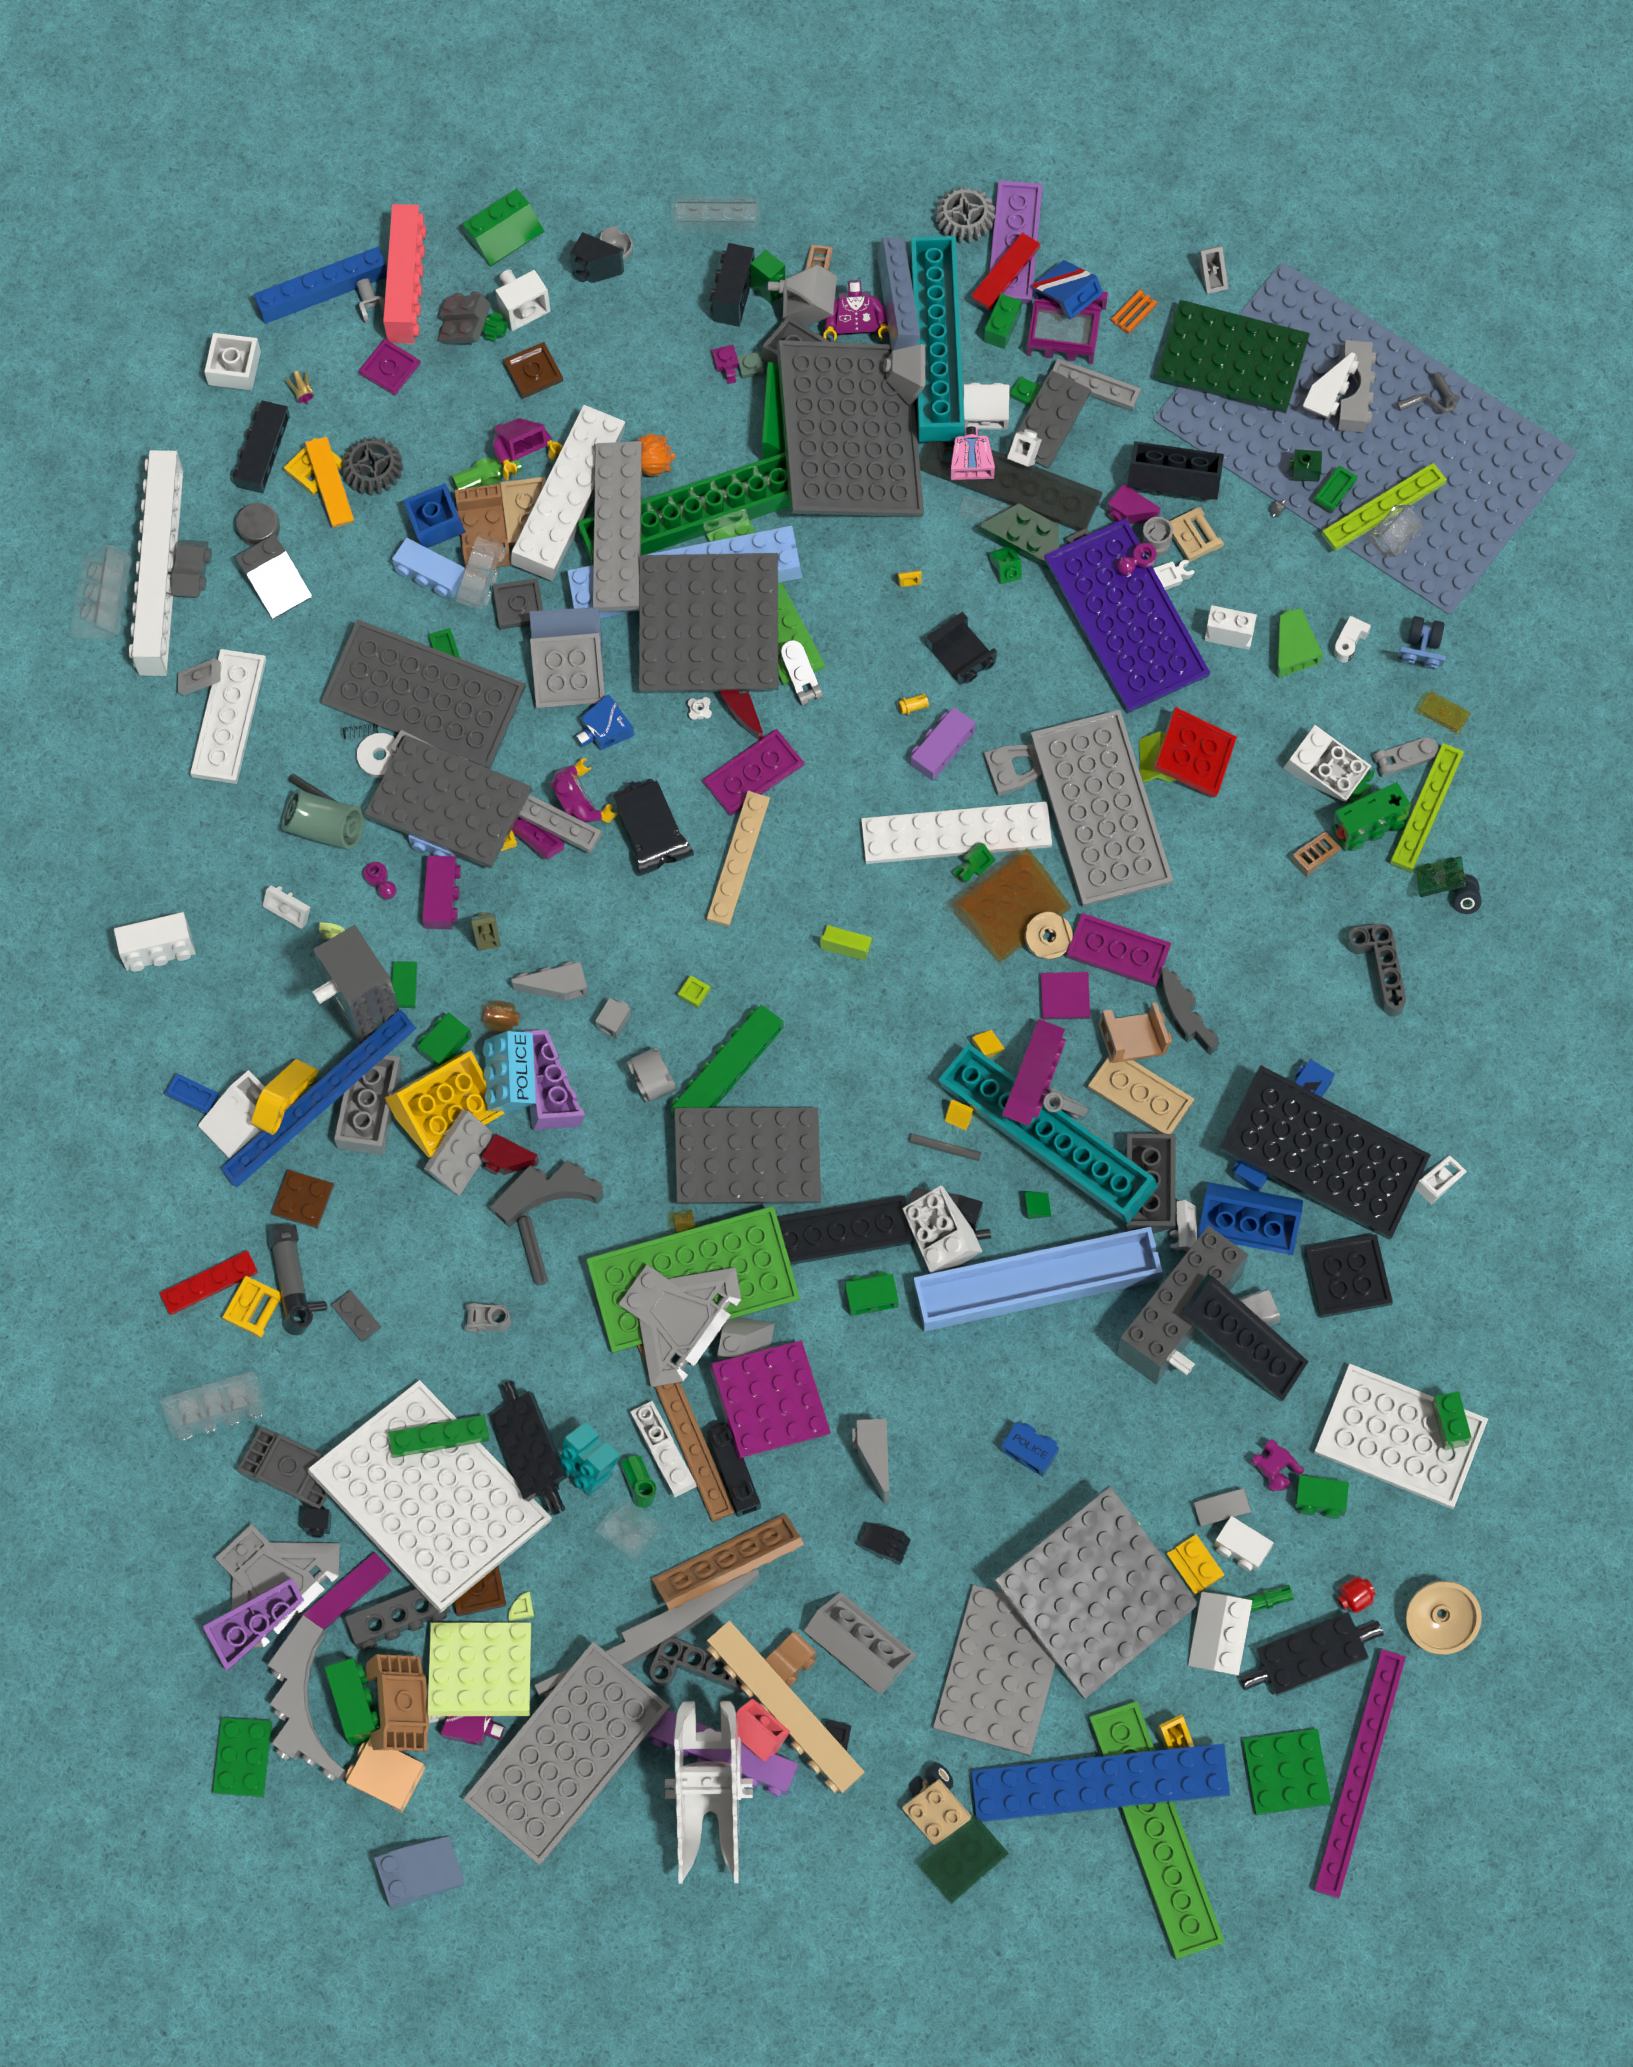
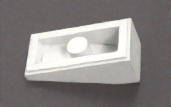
M1449 1155L1419 1180L1415 1190L1432 1205L1467 1171ZM1451 1163L1459 1172H1456V1175H1452L1445 1166Z

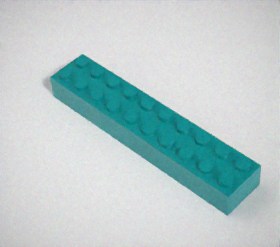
M956 236L911 237L912 289L920 331L917 345H925V388L917 397L919 442L955 441L956 437L964 436L965 434Z
M968 1043L938 1079L943 1090L962 1104L973 1108V1112L1128 1224L1158 1188L1155 1178L1063 1111H1048L1044 1106V1102L1038 1118L1033 1117L1030 1126L1002 1116L1016 1077Z

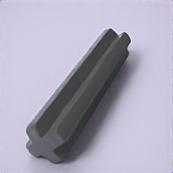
M522 1217L518 1222L535 1284H546L548 1278L531 1217Z

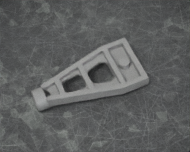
M1033 745L1004 746L984 752L998 796L1021 790L1043 777ZM1016 757H1029L1034 767L1024 775H1017L1012 760Z
M1049 1086L1044 1098V1106L1048 1111L1058 1112L1063 1109L1066 1110V1113L1077 1119L1080 1116L1087 1117L1091 1108Z

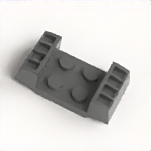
M260 1427L237 1471L256 1483H259V1481L302 1501L303 1505L310 1509H321L328 1496L326 1491L308 1473V1469L324 1457V1455L280 1434Z

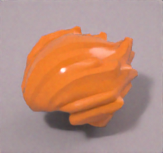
M650 433L636 439V441H641L643 474L659 476L662 472L671 470L669 465L676 457V454L670 452L672 448L667 444V437Z

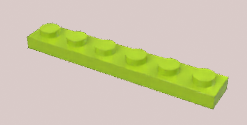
M1432 463L1324 529L1322 536L1336 552L1446 484L1447 479L1436 465Z
M1442 743L1392 857L1391 865L1411 873L1413 872L1464 755V751Z

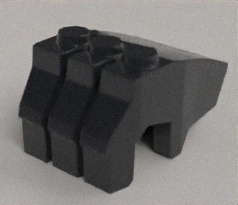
M868 1523L859 1546L879 1559L883 1560L885 1558L893 1561L894 1564L901 1565L911 1540L903 1531Z

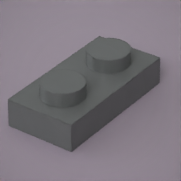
M351 1290L332 1304L334 1310L362 1343L381 1329L379 1323Z

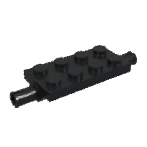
M507 1381L504 1383L506 1387L503 1384L500 1386L506 1406L491 1414L490 1418L523 1500L529 1502L535 1497L542 1496L547 1502L550 1514L558 1515L561 1513L559 1509L562 1512L566 1509L558 1492L559 1484L568 1476L534 1393L528 1391L519 1396L515 1382Z
M1346 1612L1256 1649L1261 1662L1259 1669L1239 1676L1241 1683L1245 1682L1243 1685L1244 1690L1247 1691L1266 1682V1684L1271 1685L1275 1695L1279 1696L1369 1659L1364 1643L1384 1636L1382 1628H1379L1381 1625L1379 1621H1375L1358 1629L1355 1627L1349 1612Z

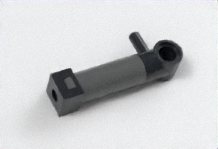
M296 1224L272 1226L267 1234L269 1249L270 1251L273 1250L285 1314L283 1325L289 1334L298 1336L303 1334L313 1320L312 1312L326 1311L327 1303L325 1301L307 1303L296 1244L299 1240ZM294 1317H299L303 1323H297Z

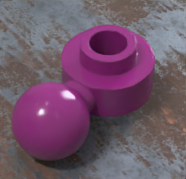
M1149 543L1139 544L1134 549V556L1132 558L1122 557L1119 559L1117 569L1121 574L1129 575L1135 570L1136 565L1143 568L1152 566L1157 558L1155 547ZM1148 555L1149 558L1144 560L1141 556Z
M380 862L368 864L364 869V878L367 884L372 887H378V894L381 898H393L396 895L397 889L393 882L387 881L388 872L385 865ZM373 871H378V873L372 874Z

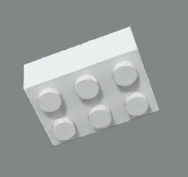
M184 912L114 928L119 955L126 970L137 972L143 970L144 966L152 964L154 966H162L167 964L169 960L177 959L183 961L196 954L191 929Z

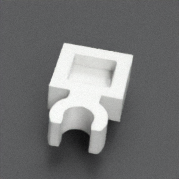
M1189 560L1181 561L1177 567H1175L1172 561L1153 568L1165 590L1181 585L1182 579H1189L1195 573L1194 570L1189 572L1184 570V567L1188 566Z

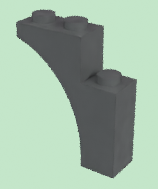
M568 1160L549 1180H547L548 1176L541 1169L535 1170L529 1166L490 1207L492 1214L507 1227L511 1228L524 1214L549 1201L575 1198L598 1204L604 1198L603 1186L596 1179L592 1178L590 1180L584 1175L586 1172L577 1163L573 1165Z

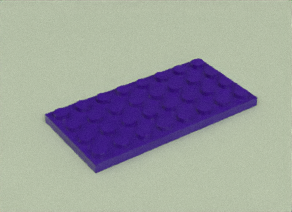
M1125 518L1045 554L1044 559L1127 713H1130L1210 676V671L1153 567L1143 568L1136 565L1135 570L1129 575H1123L1118 571L1117 563L1122 557L1132 558L1134 556V549L1140 544ZM1146 555L1141 556L1144 560L1148 559Z

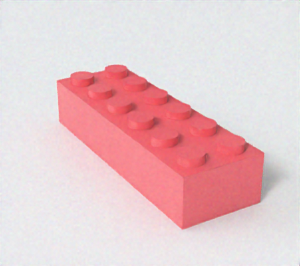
M392 204L383 321L387 340L391 343L415 344V336L420 334L417 316H421L419 297H422V283H420V277L424 276V265L421 263L422 258H425L423 239H426L427 229L426 225H424V214H420L419 205Z

